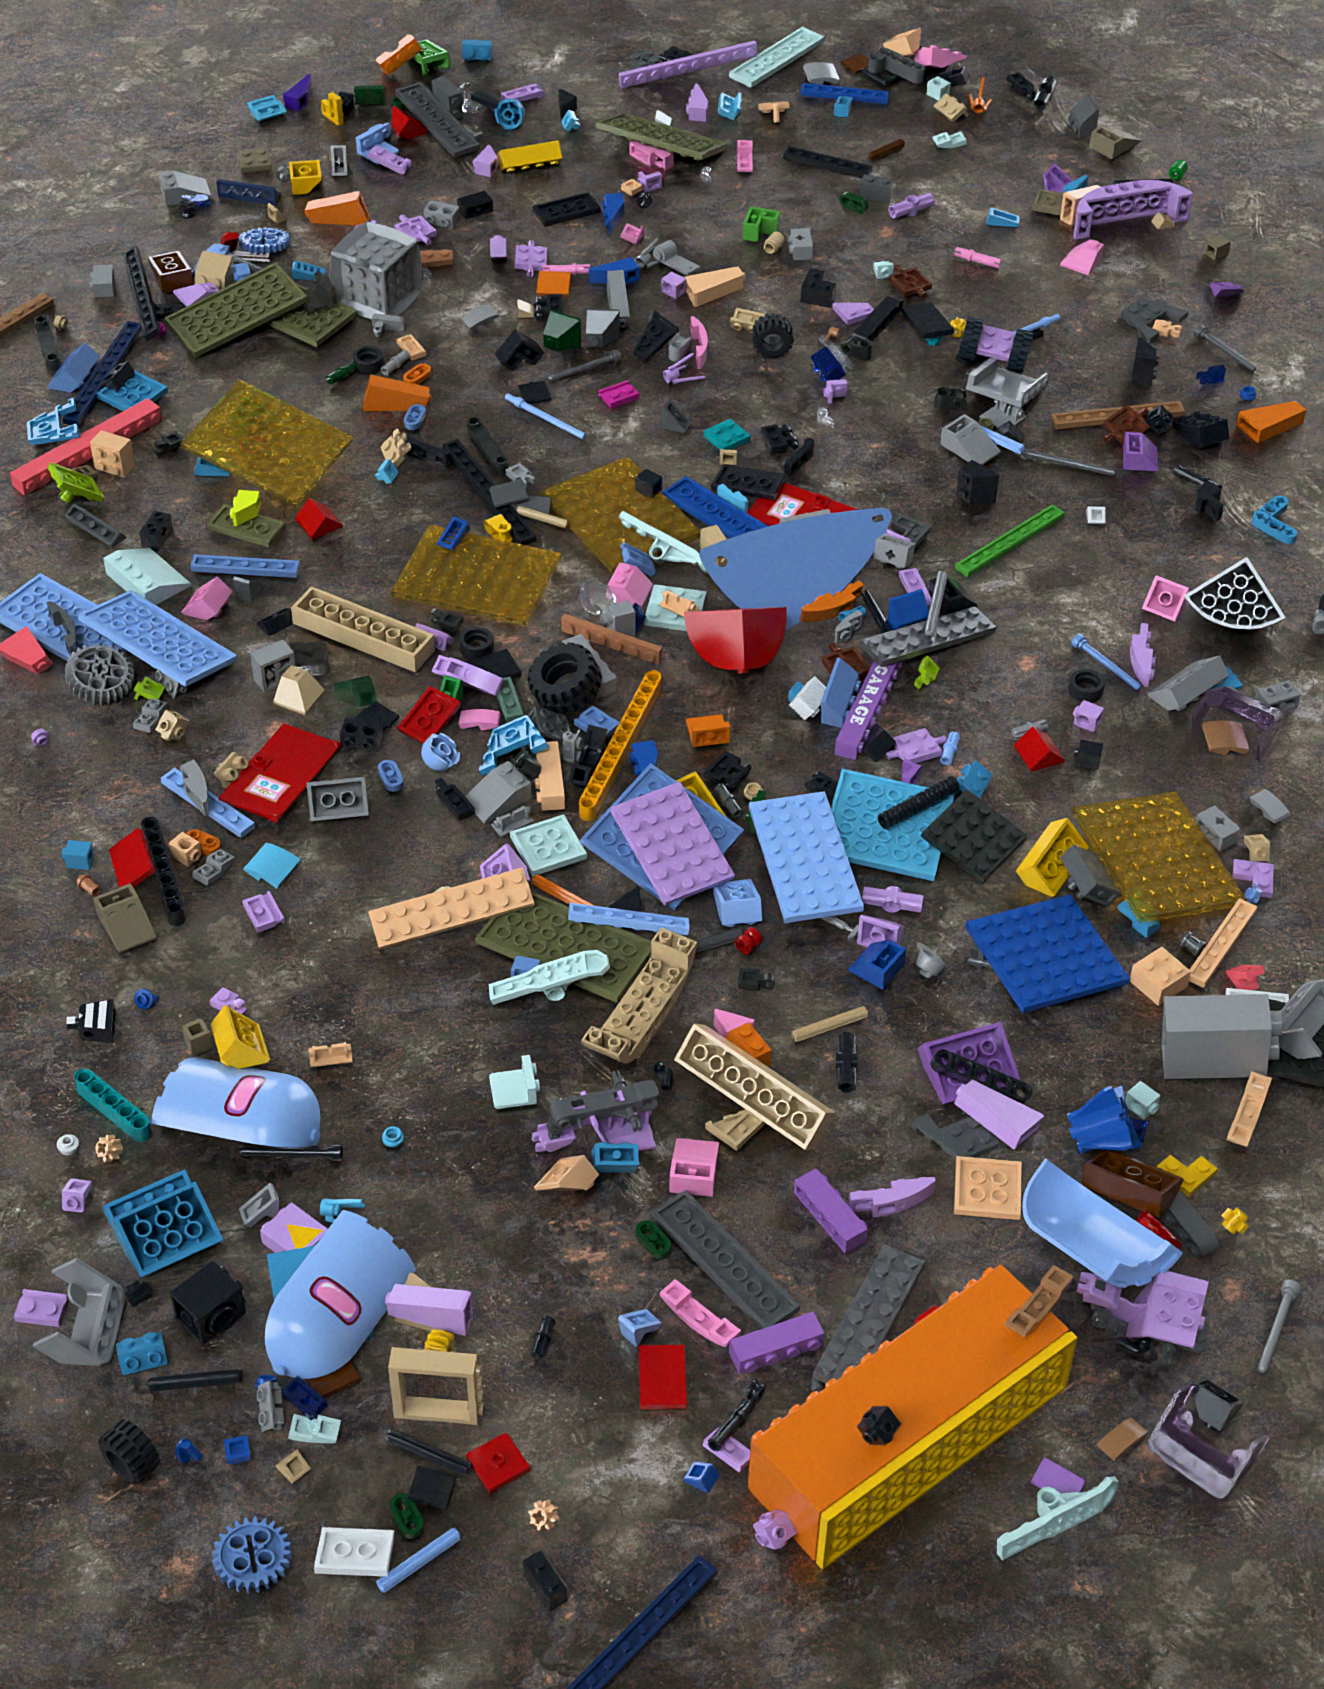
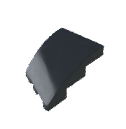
M479 90L471 94L472 101L489 107L490 111L495 112L498 104L503 101L491 90Z

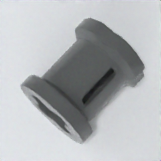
M1188 932L1183 937L1180 946L1182 948L1186 947L1194 953V956L1199 957L1208 943L1196 938L1192 932Z

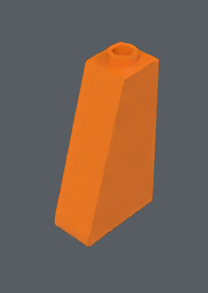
M360 191L308 201L305 208V215L311 223L361 225L364 222H369L370 219Z
M370 374L363 399V411H408L409 407L414 404H421L426 408V405L430 404L431 401L429 387Z
M1296 401L1244 410L1238 413L1236 426L1257 443H1260L1304 423L1306 409Z

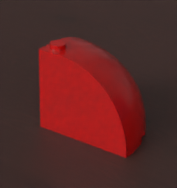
M786 607L687 611L684 612V618L689 639L697 653L705 661L721 669L737 670V673H748V669L760 668L769 663L778 652L785 633L787 609Z

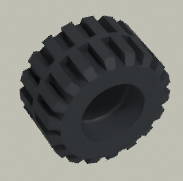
M771 313V315L765 314L764 317L760 316L759 320H756L752 327L753 347L756 348V352H761L762 356L767 355L770 358L771 356L775 358L778 355L783 356L784 353H788L793 343V326L791 321L787 317H782L781 314L775 315V313ZM776 334L778 336L770 337L768 335Z
M121 1419L98 1440L101 1454L108 1465L122 1479L131 1484H139L160 1465V1457L152 1441L138 1426L130 1421Z

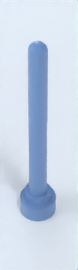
M1080 633L1074 636L1071 641V645L1074 648L1086 651L1134 689L1139 690L1141 688L1139 682L1091 647L1086 637Z

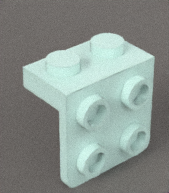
M530 1055L522 1056V1069L491 1073L489 1075L493 1103L496 1109L537 1104L536 1092H540L539 1080L534 1079V1076L537 1075L536 1064L531 1063Z

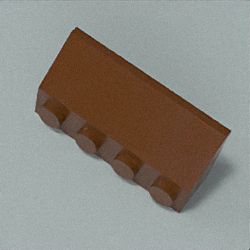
M1104 1149L1085 1163L1082 1185L1094 1193H1100L1111 1200L1127 1204L1130 1208L1141 1211L1147 1209L1154 1217L1159 1218L1170 1209L1183 1183V1178L1117 1151Z

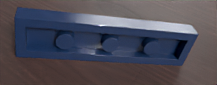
M217 179L216 181L218 197L261 204L270 203L275 206L281 198V192H277L276 187Z

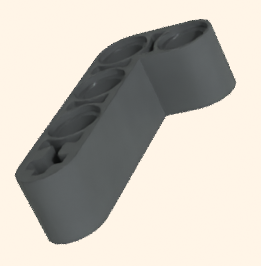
M880 48L869 55L868 71L871 73H879L886 69L913 83L920 84L924 82L925 66L888 48Z

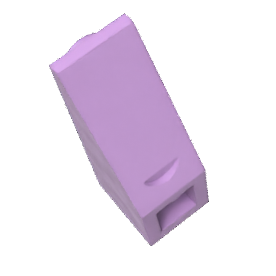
M695 84L694 89H691V97H689L686 114H689V120L706 122L708 99L699 85Z

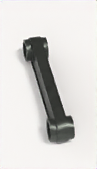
M39 315L35 317L34 325L46 366L50 371H58L61 366V360L49 320L46 316Z
M470 417L467 420L468 433L495 472L501 475L506 474V469L509 468L508 458L489 434L480 418Z

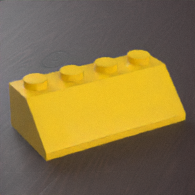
M559 140L500 150L497 154V163L501 171H506L507 173L514 172L515 169L519 168L527 170L531 166L540 168L544 164L549 163L550 165H557L562 159Z
M1068 817L1051 822L1019 865L1016 872L1026 886L1054 897L1070 875L1060 857L1073 844L1086 850L1089 846Z
M224 1005L211 1023L220 1061L228 1067L233 1066L237 1069L268 1063L270 1057L259 1024Z

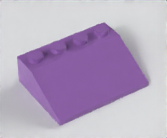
M1001 1022L927 1042L917 1048L923 1067L942 1104L955 1101L958 1096L956 1091L964 1084L932 1069L931 1059L937 1051L942 1049L1020 1080ZM937 1057V1060L941 1065H946V1060L944 1058ZM957 1066L960 1073H966V1069L963 1066ZM977 1074V1078L980 1081L984 1082L986 1080L983 1074ZM998 1081L996 1083L998 1088L1005 1087L1002 1082Z

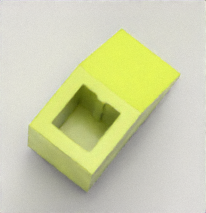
M238 490L237 497H234L233 500L234 507L230 509V518L233 519L234 526L243 524L258 516L261 507L259 491Z

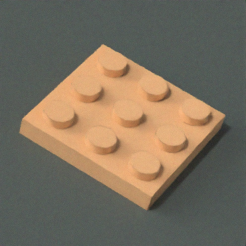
M956 1156L954 1214L1020 1220L1022 1162Z

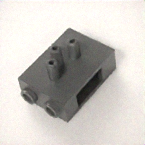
M1073 844L1060 857L1070 874L1067 878L1068 888L1074 891L1078 887L1080 890L1076 894L1078 899L1082 900L1085 897L1109 906L1121 894L1120 889L1098 854Z

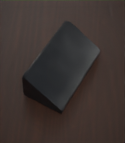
M129 362L119 364L100 382V385L119 390L135 371Z
M286 607L258 621L257 625L270 636L293 624L291 608Z

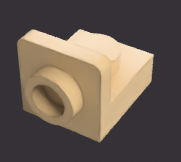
M1263 834L1244 836V844L1250 850V861L1270 860V842Z

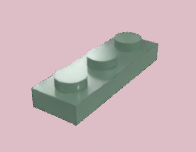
M511 677L503 678V683L497 694L505 723L524 716Z

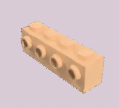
M558 741L546 742L549 748L535 753L536 759L541 765L538 778H535V787L540 790L536 792L537 803H541L542 811L565 809Z

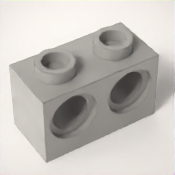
M431 200L424 209V219L431 225L453 229L460 220L459 206Z

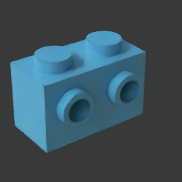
M462 40V59L466 61L479 59L482 62L491 60V41Z
M601 1142L595 1144L591 1151L592 1166L597 1172L635 1173L639 1166L638 1144L627 1142L619 1144Z

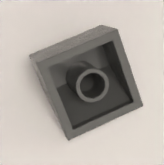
M1090 94L1085 95L1071 109L1068 116V122L1079 138L1090 137L1091 132L1097 129L1099 108Z
M864 175L861 181L860 196L866 200L890 203L896 183L894 179Z

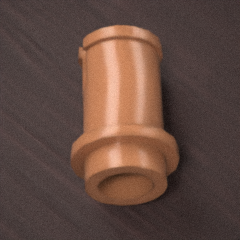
M82 874L77 878L78 888L84 889L92 897H97L101 893L102 888L95 884L89 875Z

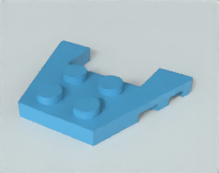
M70 398L68 400L69 403L64 406L60 404L56 406L55 411L49 414L45 412L27 422L28 440L31 445L80 437L77 424L61 428L60 416L77 411L74 398Z
M527 715L493 729L487 745L489 748L488 752L482 758L484 761L483 766L479 767L482 776L498 767V756L509 754L517 748L526 747L530 743V750L533 754L549 748Z

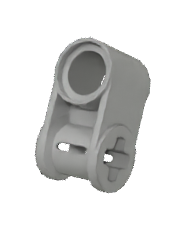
M677 333L669 342V359L675 362L682 360L691 350L693 338H686Z

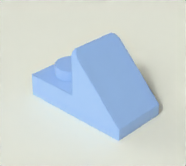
M647 1309L623 1314L618 1318L621 1334L635 1347L640 1344L645 1333L658 1330L662 1324Z

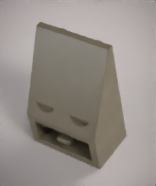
M1100 126L1091 132L1089 147L1108 158L1114 159L1141 143V140L1119 128Z
M131 883L93 898L96 914L119 954L157 939L142 903Z

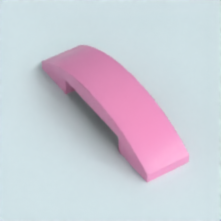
M737 140V172H753L752 140Z
M691 316V336L693 339H699L700 346H696L697 368L701 369L707 359L708 338L702 323L694 316Z
M676 1279L660 1292L661 1298L674 1313L706 1339L726 1347L729 1344V1340L741 1334V1330L725 1317L720 1320L692 1298L691 1291Z

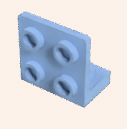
M376 126L356 137L357 153L375 164L380 163L368 158V153L375 145L394 154L399 153V149L383 141V132L380 126Z

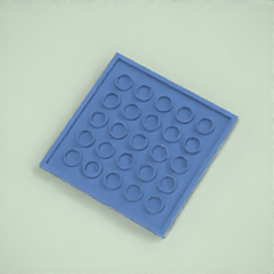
M650 763L612 806L677 783V781ZM684 787L724 855L743 834L744 829ZM610 807L581 838L580 843L661 901L610 812ZM686 898L667 906L675 911Z

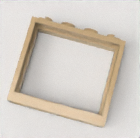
M392 1347L388 1371L394 1418L478 1424L479 1416H483L484 1402H482L481 1365H477V1354ZM404 1373L467 1378L469 1401L407 1396Z

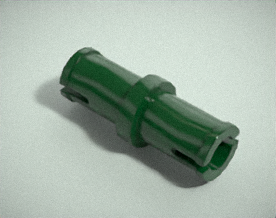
M351 362L344 367L337 368L335 372L326 375V378H328L326 381L332 385L339 380L346 379L348 375L357 372V369H355L357 368L356 364Z

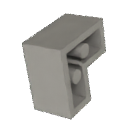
M629 600L602 607L603 615L600 616L603 626L635 638V610Z
M284 639L250 653L254 681L264 693L278 687L280 682L279 672L288 669L291 665L295 666L294 652Z

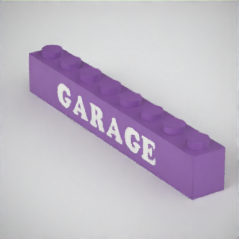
M874 660L835 741V755L856 760L859 753H863L864 742L867 741L870 729L876 724V716L879 717L881 714L882 704H886L887 693L892 691L893 680H897L899 668L902 669L904 660L882 667Z

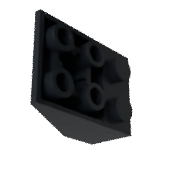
M1201 411L1192 412L1190 416H1179L1172 423L1192 446L1202 448L1230 439L1227 419L1220 418V416H1211L1209 413L1203 414Z

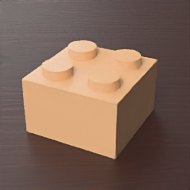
M101 430L90 441L95 469L125 478L135 467L130 439Z
M1160 947L1132 966L1130 982L1159 1006L1164 1003V996H1174L1188 987L1191 971L1166 949Z

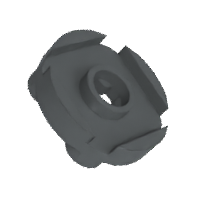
M651 50L633 53L630 60L632 69L659 63L658 56L653 54Z

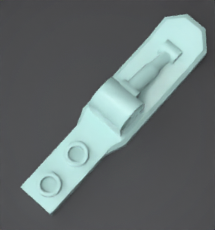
M624 511L621 512L619 518L623 526L628 529L632 527L637 530L636 532L643 537L647 535L655 540L649 550L653 562L656 564H662L667 561L687 562L698 565L703 572L708 573L696 550ZM662 551L660 557H654L656 552Z
M590 950L538 965L526 973L489 984L490 1001L494 1005L536 991H543L551 1001L561 1000L565 996L567 986L576 980L589 976L603 975L610 969L609 958L598 950Z
M1115 1476L1106 1477L1097 1487L1080 1493L1078 1491L1060 1494L1051 1487L1040 1489L1037 1497V1512L1040 1517L1031 1522H1025L1020 1528L1010 1533L1006 1532L997 1539L998 1556L1001 1560H1004L1043 1539L1054 1537L1102 1512L1110 1504L1117 1492L1118 1480Z

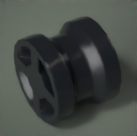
M182 200L179 202L180 216L182 218L190 219L195 216L193 201Z

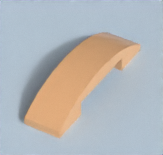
M1251 1072L1235 1119L1228 1133L1227 1141L1248 1147L1272 1078Z

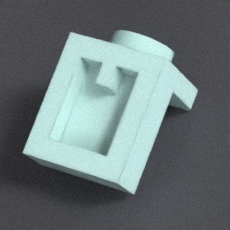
M889 261L874 263L873 269L877 279L889 278V275L893 274V263H889Z

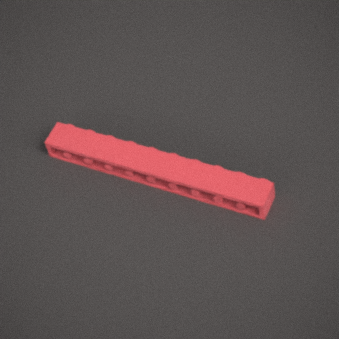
M148 398L80 434L79 438L71 439L10 472L12 486L24 496L54 480L47 468L51 462L68 469L82 465L93 459L90 441L101 430L129 439L162 421L160 407Z

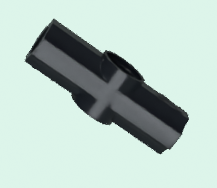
M1052 76L1045 78L1039 86V91L1034 100V106L1039 110L1045 108L1047 103L1051 101V95L1057 83Z
M843 1032L837 1038V1086L843 1093H850L852 1090H856L858 1053H856L855 1036L851 1032Z

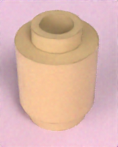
M773 232L764 243L765 251L770 254L776 253L785 243L784 236L780 232Z

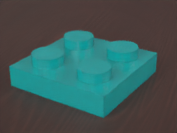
M732 419L725 420L704 430L703 434L719 450H732L751 441V435Z

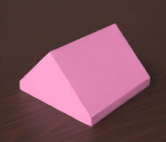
M1155 576L1142 609L1176 622L1186 608L1187 600L1184 595L1189 593L1190 588Z

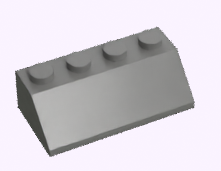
M1220 655L1197 660L1147 693V695L1168 711L1174 709L1180 711L1187 707L1186 704L1188 702L1191 703L1198 700L1200 694L1210 692L1212 686L1223 683V679L1229 676V673Z

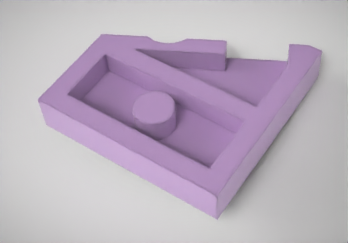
M833 303L832 309L847 325L865 320L874 310L869 303Z

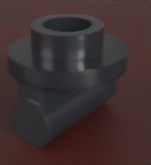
M138 1280L126 1287L128 1291L124 1293L132 1307L152 1295L146 1283H140Z

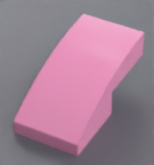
M488 709L461 711L458 724L461 729L479 726L481 731L499 727L501 713L500 711Z

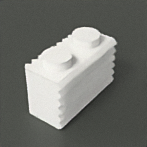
M814 676L805 684L789 706L795 709V712L800 714V717H803L804 720L809 716L813 718L820 711L818 707L821 706L826 686Z

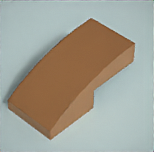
M1129 1417L1098 1442L1097 1446L1115 1461L1127 1454L1131 1446L1145 1439L1148 1431L1132 1417Z

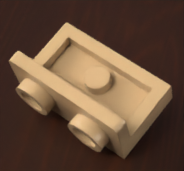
M945 94L934 105L935 109L952 123L961 115L968 116L966 106L963 103L959 104L954 96L950 97L948 94Z
M736 308L734 316L730 318L731 328L752 333L754 322L759 320L760 316L764 317L765 314Z

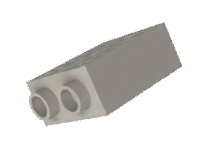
M1268 994L1164 996L1161 1043L1164 1079L1250 1077L1251 1072L1267 1076L1268 1061L1279 1060L1278 1036H1282L1281 1011H1270Z

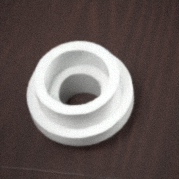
M70 1134L60 1137L57 1141V1148L64 1155L74 1154L79 1146L78 1138Z

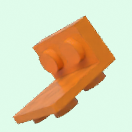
M722 714L686 719L692 747L730 743L729 721L724 722Z

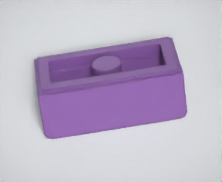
M1045 1457L1031 1480L1032 1484L1041 1489L1051 1487L1060 1494L1078 1491L1080 1493L1084 1490L1086 1482L1083 1478Z

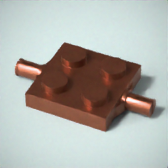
M899 264L895 265L894 270L897 273L889 275L888 281L903 297L918 294L922 299L926 298L927 294L924 291L932 289V283L917 267L904 270Z
M1128 404L1103 421L1102 426L1110 433L1103 438L1104 441L1109 443L1111 440L1116 439L1123 445L1125 432L1144 434L1149 431L1150 426L1143 418L1149 414V410L1145 407L1140 412H1137Z
M835 642L833 644L830 643L829 648L832 653L822 656L821 660L828 672L832 673L836 659L841 658L859 673V681H861L862 687L864 682L861 677L867 676L870 670L869 665L855 646L839 649Z

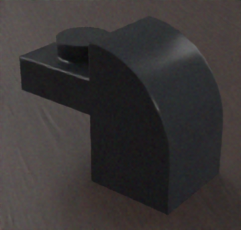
M1210 481L1200 486L1197 490L1194 504L1196 512L1198 514L1205 512L1216 521L1220 519L1224 504L1220 502L1222 490Z

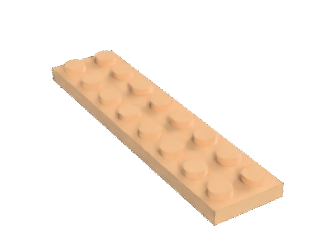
M522 867L368 912L379 950L535 905L524 868Z

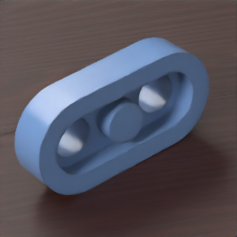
M414 404L409 407L404 417V427L406 429L416 430L421 426L426 416L425 406Z
M392 760L381 761L378 764V774L384 787L388 791L400 790L403 787V777L397 764Z

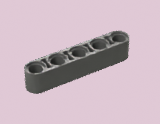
M1179 1190L1170 1209L1163 1216L1197 1259H1201L1218 1251L1219 1242Z

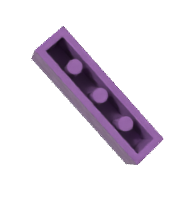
M814 1169L795 1180L794 1194L844 1253L867 1242V1224L857 1217L852 1206L845 1203L840 1192L837 1189H833L824 1174L821 1175L817 1169Z
M810 1312L729 1340V1354L739 1375L745 1372L751 1373L757 1368L766 1365L771 1366L780 1360L795 1358L801 1353L819 1349L824 1343V1331L814 1312Z

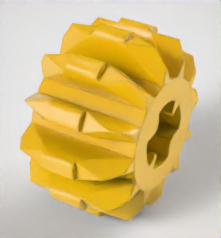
M433 1329L428 1334L423 1350L453 1352L455 1349L453 1333L442 1329Z

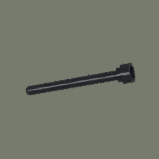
M333 1144L328 1148L242 1147L239 1149V1154L241 1156L328 1157L332 1161L342 1162L343 1145Z

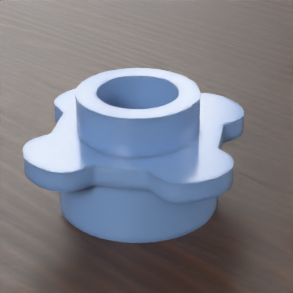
M1254 883L1252 888H1247L1244 898L1247 899V902L1256 904L1260 899L1262 891Z

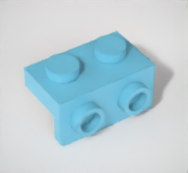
M738 92L735 98L724 93L720 94L718 113L722 117L734 120L735 116L740 114L742 109L740 107L742 103L741 93Z

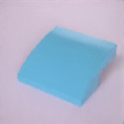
M275 95L247 102L248 109L258 121L287 114L282 102H278Z
M265 843L243 870L258 881L264 879L277 889L299 864L301 859L283 848Z

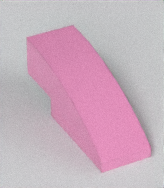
M640 141L629 142V155L651 167L655 164L663 170L674 166V153L668 152L667 149L654 148L653 145H644Z

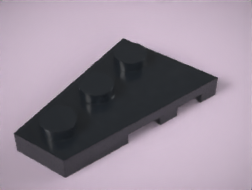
M654 310L650 322L646 325L644 334L641 335L633 350L634 355L647 363L679 331L678 327Z

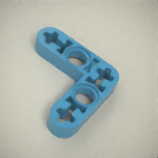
M1275 496L1253 514L1252 525L1286 544H1293L1296 541L1297 531L1276 519L1287 510L1289 500L1285 496Z

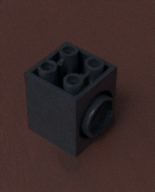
M212 1260L170 1291L175 1318L204 1345L246 1313L244 1304L246 1300L242 1293L243 1286L237 1279L233 1280L229 1276L224 1266H219Z

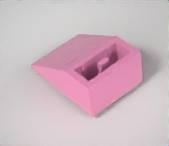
M930 46V48L921 47L920 50H916L914 61L924 65L926 71L943 68L963 60L967 56L962 55L959 51L950 52V49H938V46Z
M676 1138L670 1171L669 1192L681 1193L687 1190L692 1195L713 1196L719 1142Z

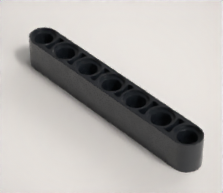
M146 817L141 821V829L143 830L153 862L154 876L169 924L180 926L186 921L185 909L161 828L155 817Z

